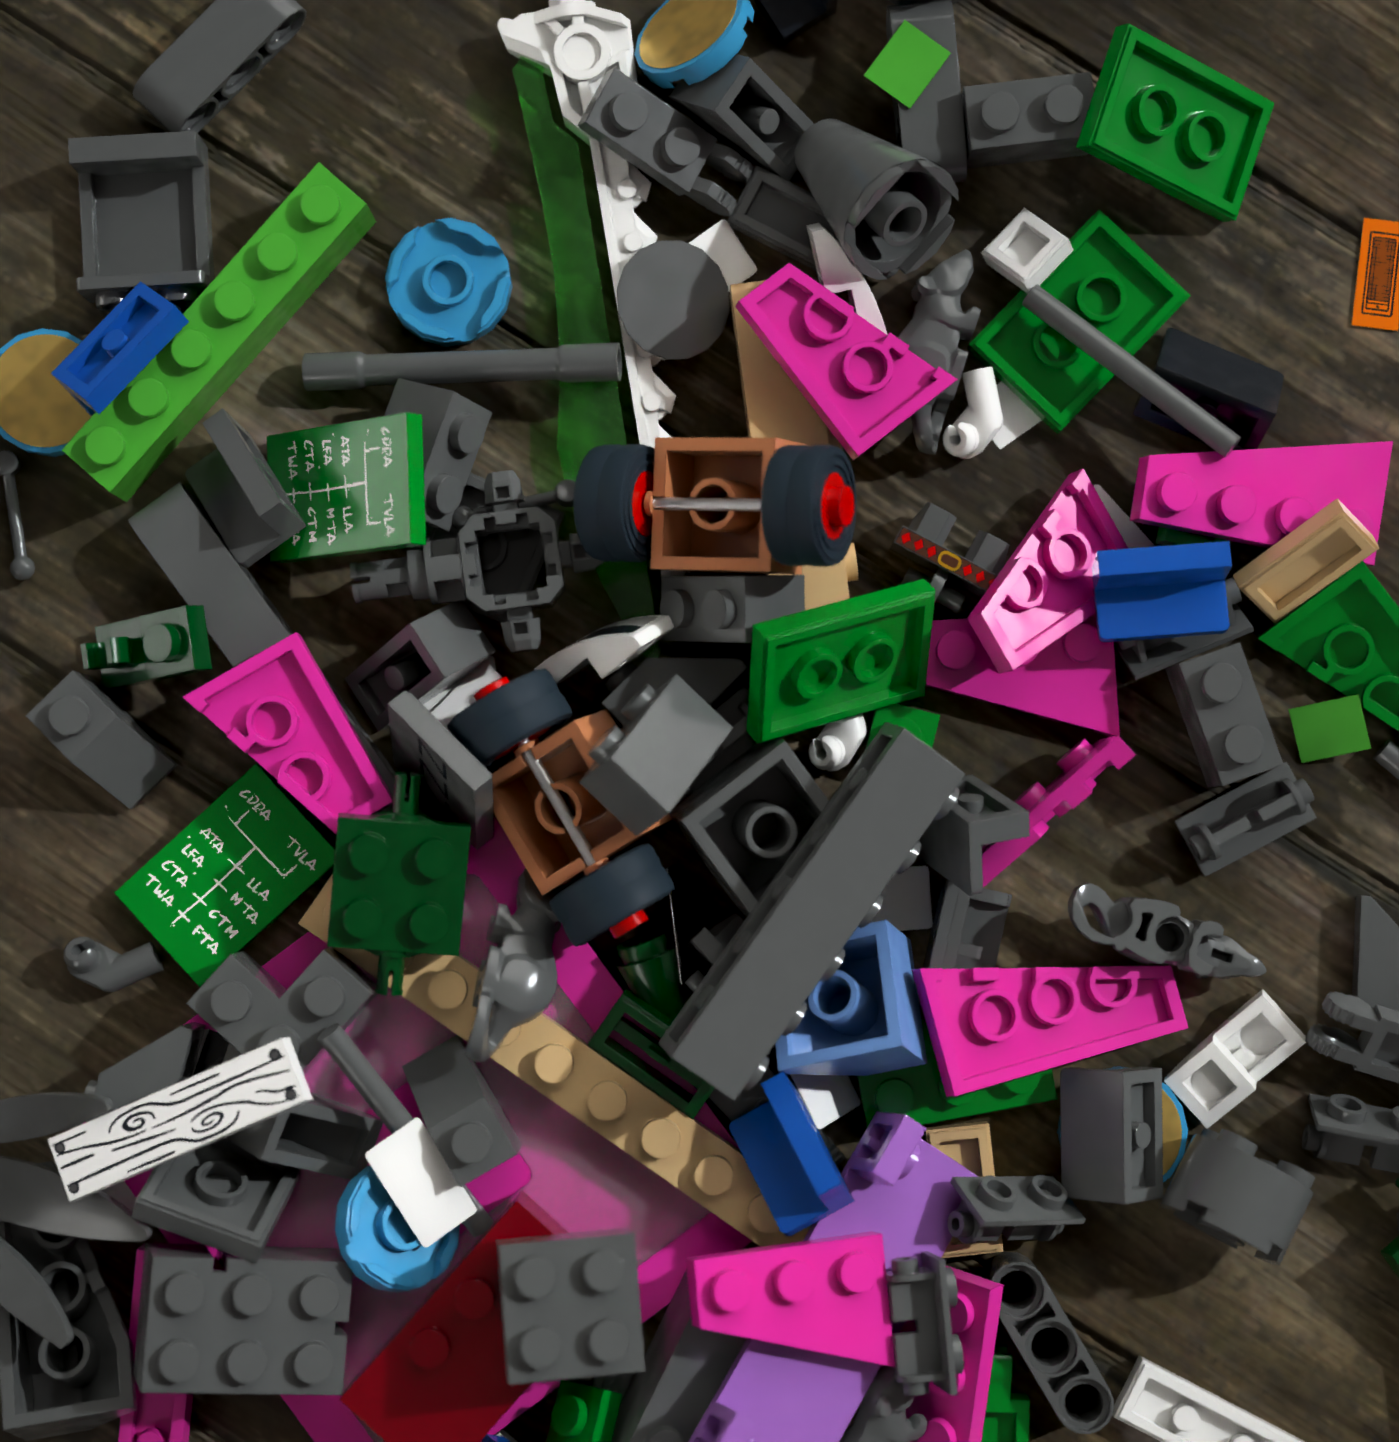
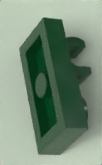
M185 605L96 626L97 643L80 644L83 669H100L103 689H121L212 669L204 605Z

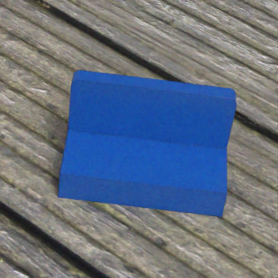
M140 281L51 374L90 416L95 412L100 414L189 321L174 304Z
M1229 541L1097 551L1092 565V578L1099 640L1101 642H1117L1225 633L1230 626L1225 579L1232 567Z
M783 1071L761 1083L769 1101L732 1121L729 1129L780 1231L786 1237H790L855 1200L798 1090Z

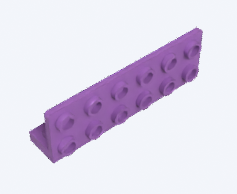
M876 1111L841 1173L855 1201L812 1224L803 1241L871 1231L882 1233L886 1273L892 1271L891 1259L898 1257H917L918 1267H922L921 1252L928 1251L942 1257L953 1237L948 1230L947 1221L950 1213L957 1210L962 1198L950 1183L952 1177L979 1176L921 1139L927 1128L906 1114ZM891 1321L892 1333H900L906 1321ZM747 1338L689 1442H839L881 1364Z

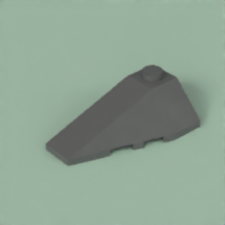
M52 1161L38 1163L58 1170L56 1164ZM0 1220V1237L13 1246L45 1280L62 1306L74 1333V1338L70 1344L63 1348H58L0 1305V1386L3 1430L23 1440L30 1441L91 1430L137 1410L136 1386L133 1376L132 1341L88 1239L39 1231Z

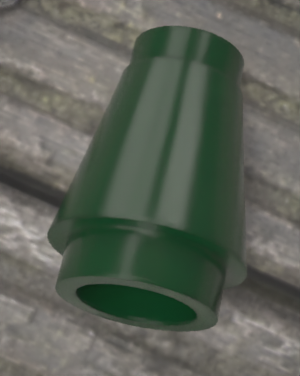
M664 930L643 933L620 943L616 947L620 960L615 965L630 991L674 1021L685 1005L680 981L676 943L668 942Z

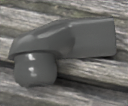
M81 936L71 940L65 946L63 952L64 961L71 975L108 993L118 991L164 970L159 952L151 941L124 954H119L89 937Z

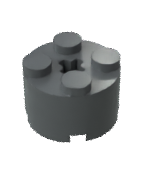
M1203 1128L1201 1134H1194L1160 1206L1164 1209L1175 1210L1173 1215L1233 1248L1237 1249L1238 1246L1244 1247L1245 1243L1257 1249L1254 1257L1279 1266L1314 1193L1310 1189L1315 1177L1304 1169L1283 1160H1279L1275 1164L1268 1160L1254 1157L1258 1146L1238 1134L1226 1129H1221L1219 1134L1210 1129Z

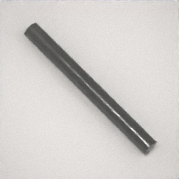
M1035 285L1026 295L1022 306L1224 458L1238 444L1241 439L1238 434L1042 287Z
M339 1023L329 1026L319 1035L317 1040L391 1134L414 1119ZM463 1185L475 1204L477 1211L462 1223L473 1237H478L492 1226L494 1220L469 1188Z

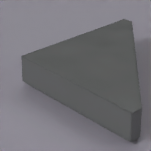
M1356 895L1352 995L1361 998L1373 1008L1377 1004L1399 1011V926L1371 896Z

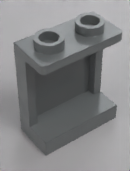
M196 131L68 138L69 164L78 172L83 277L76 278L77 292L88 302L96 303V309L112 311L141 281L177 308L190 307L214 280L208 147Z

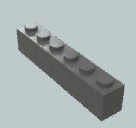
M885 722L658 1042L668 1055L734 1101L743 1089L750 1090L765 1073L769 1063L767 1054L781 1034L783 1036L789 1035L802 1021L807 1010L805 1001L819 981L825 982L830 979L842 964L845 957V949L843 947L856 928H863L868 925L879 912L884 899L881 893L895 873L901 874L913 864L921 850L922 844L919 839L933 819L936 821L940 820L954 806L960 792L957 785L965 773L907 729Z

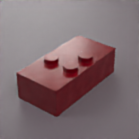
M522 1190L493 1222L492 1226L475 1242L349 1383L339 1400L385 1442H480L532 1384L509 1385L505 1375L496 1240L569 1232Z

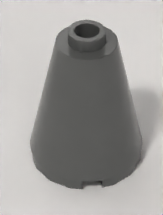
M837 119L821 120L803 133L795 150L796 166L844 253L847 254L846 256L849 257L850 263L860 273L875 280H886L887 278L883 273L900 269L906 275L917 270L937 253L951 233L955 221L949 215L952 196L958 201V188L951 175L945 169L931 160Z

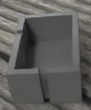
M145 1243L133 1376L141 1393L343 1394L347 1334L337 1322H349L353 1272L342 1258L339 1248L265 1246L257 1264L217 1249L216 1258L225 1269L219 1270L213 1269L214 1257L203 1244Z

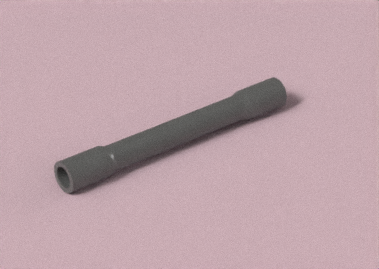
M619 342L564 344L556 348L365 354L360 351L305 353L302 360V378L307 391L359 390L368 386L396 385L398 378L422 384L559 380L565 383L620 381L622 376V356Z

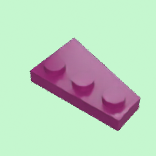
M791 263L785 265L740 299L735 305L739 313L852 460H855L958 380L941 367L934 368L908 350L910 347L908 344L892 333L887 335L854 312L853 306Z
M1084 468L1067 476L967 618L999 674L1014 670L1095 614L1092 565L1097 551L1128 549Z
M1096 613L1014 670L1002 674L998 673L967 618L933 620L926 687L996 706L1000 705L1059 723L1063 722L1086 728L1100 734L1112 737L1118 735L1120 737L1114 642H1101L1099 640Z
M299 633L291 634L183 696L187 702L221 729L235 745L259 763L278 780L277 782L335 834L337 832L338 813L373 815L393 804L391 792Z
M1118 735L1097 740L1093 745L1085 738L1082 739L1056 763L1063 772L1053 782L1044 788L1037 781L1014 801L1029 811L1030 836L982 845L983 887L1049 829L1047 822L1055 815L1059 818L1092 794V789L1097 785L1094 779L1109 766H1115L1119 770L1136 755Z
M871 1231L686 1258L692 1326L699 1329L895 1367L882 1233Z

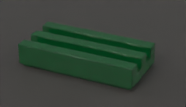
M626 989L587 1045L687 1116L694 1119L715 1087L671 1058L658 1044V1040L623 1016L625 1013L661 1038L673 1022ZM615 1030L645 1051L648 1056L696 1087L698 1090L694 1096L609 1037L612 1031Z

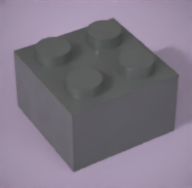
M776 738L759 744L756 743L696 789L690 796H687L674 806L669 815L740 912L748 916L829 800L786 741Z
M617 1228L496 1240L505 1375L509 1385L645 1371L635 1233L629 1228Z

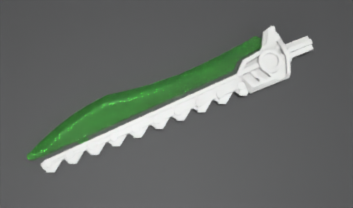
M548 0L549 7L536 12L520 14L513 20L500 18L497 27L508 53L519 58L518 63L512 69L519 95L543 204L554 269L559 346L564 344L610 343L578 144L573 137L553 121L543 73L554 80L565 127L591 147L617 304V286L624 266L638 250L655 243L658 238L634 213V208L639 206L642 201L647 202L651 182L633 164L591 137L577 125L607 71L616 68L638 83L631 23L622 13L596 7L592 0ZM619 316L640 445L650 446L655 449V438H672L659 425V420L665 417L667 413H672L676 395L652 369L661 360L665 361V359L644 351L627 334ZM559 381L557 450L564 480L570 479L576 482L580 465L591 449L604 444L627 445L617 381L576 383ZM604 561V564L596 568L599 579L622 620L655 615L647 561ZM661 570V577L684 576L686 572ZM660 640L643 653L646 658L660 657Z

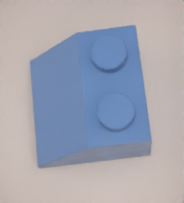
M887 920L872 922L863 928L857 927L843 947L845 949V957L838 970L827 981H819L806 999L807 1010L800 1024L789 1035L783 1036L781 1034L775 1043L777 1066L780 1073L784 1071L785 1074L868 1076L927 1064L919 998L912 970L915 968L911 940Z

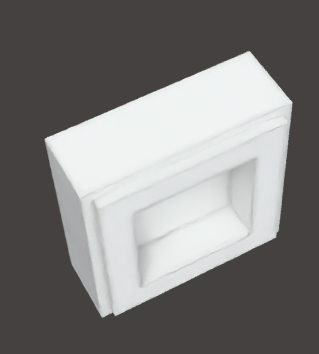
M1024 207L987 245L981 254L987 265L1028 294L1035 285L1040 286L1072 253L1073 248L1066 236Z

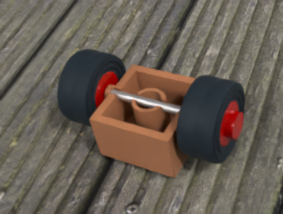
M655 438V449L640 444L624 446L604 444L591 449L584 457L577 474L574 490V517L577 533L583 548L592 558L600 561L645 562L651 560L650 569L680 572L802 575V566H833L840 563L847 554L855 528L856 486L847 455L842 449L832 445L808 446L807 444L780 438Z
M546 669L532 671L512 681H509L507 677H503L478 691L473 696L476 702L465 708L448 723V731L486 769L514 755L516 756L514 760L492 773L494 815L541 895L543 896L585 874V877L565 888L549 901L552 911L562 923L571 943L575 947L582 946L609 930L613 937L617 939L649 920L644 910L669 895L675 889L667 871L661 866L656 852L647 843L626 852L612 861H609V859L671 821V816L667 814L636 836L579 783L595 762L588 755L589 750L607 730L616 725L608 709L576 719L540 742L541 739L558 729L572 716L569 704L559 692L555 680Z

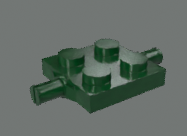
M406 772L394 773L392 810L373 815L338 813L327 947L364 949L374 955H379L375 993L386 996L390 970H392L391 996L403 994L405 957L409 958L422 953L459 956L471 826L470 823L435 820L418 812L423 775L410 772L407 798H405Z

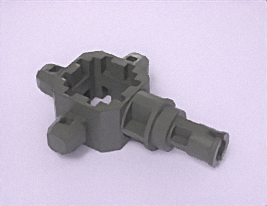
M513 470L488 473L484 483L486 507H492L493 512L472 515L459 531V537L426 541V545H423V548L407 550V557L363 563L351 562L350 578L354 579L355 582L370 580L368 583L351 585L356 604L369 600L412 595L414 601L431 599L432 605L470 600L489 616L506 614L507 621L501 622L505 643L512 653L538 650L541 642V622L539 617L534 618L533 610L553 608L566 591L564 569L573 568L576 574L595 570L604 564V561L592 558L585 551L578 533L569 534L568 541H560L558 526L555 520L537 506L519 509L518 503L525 502L521 482ZM528 528L540 530L547 574V587L537 588L534 591L496 596L494 594L487 595L484 588L479 538L487 537L491 533Z

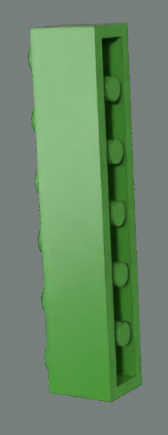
M318 162L183 313L189 322L100 414L95 412L62 451L108 492L128 502L376 223L367 203Z

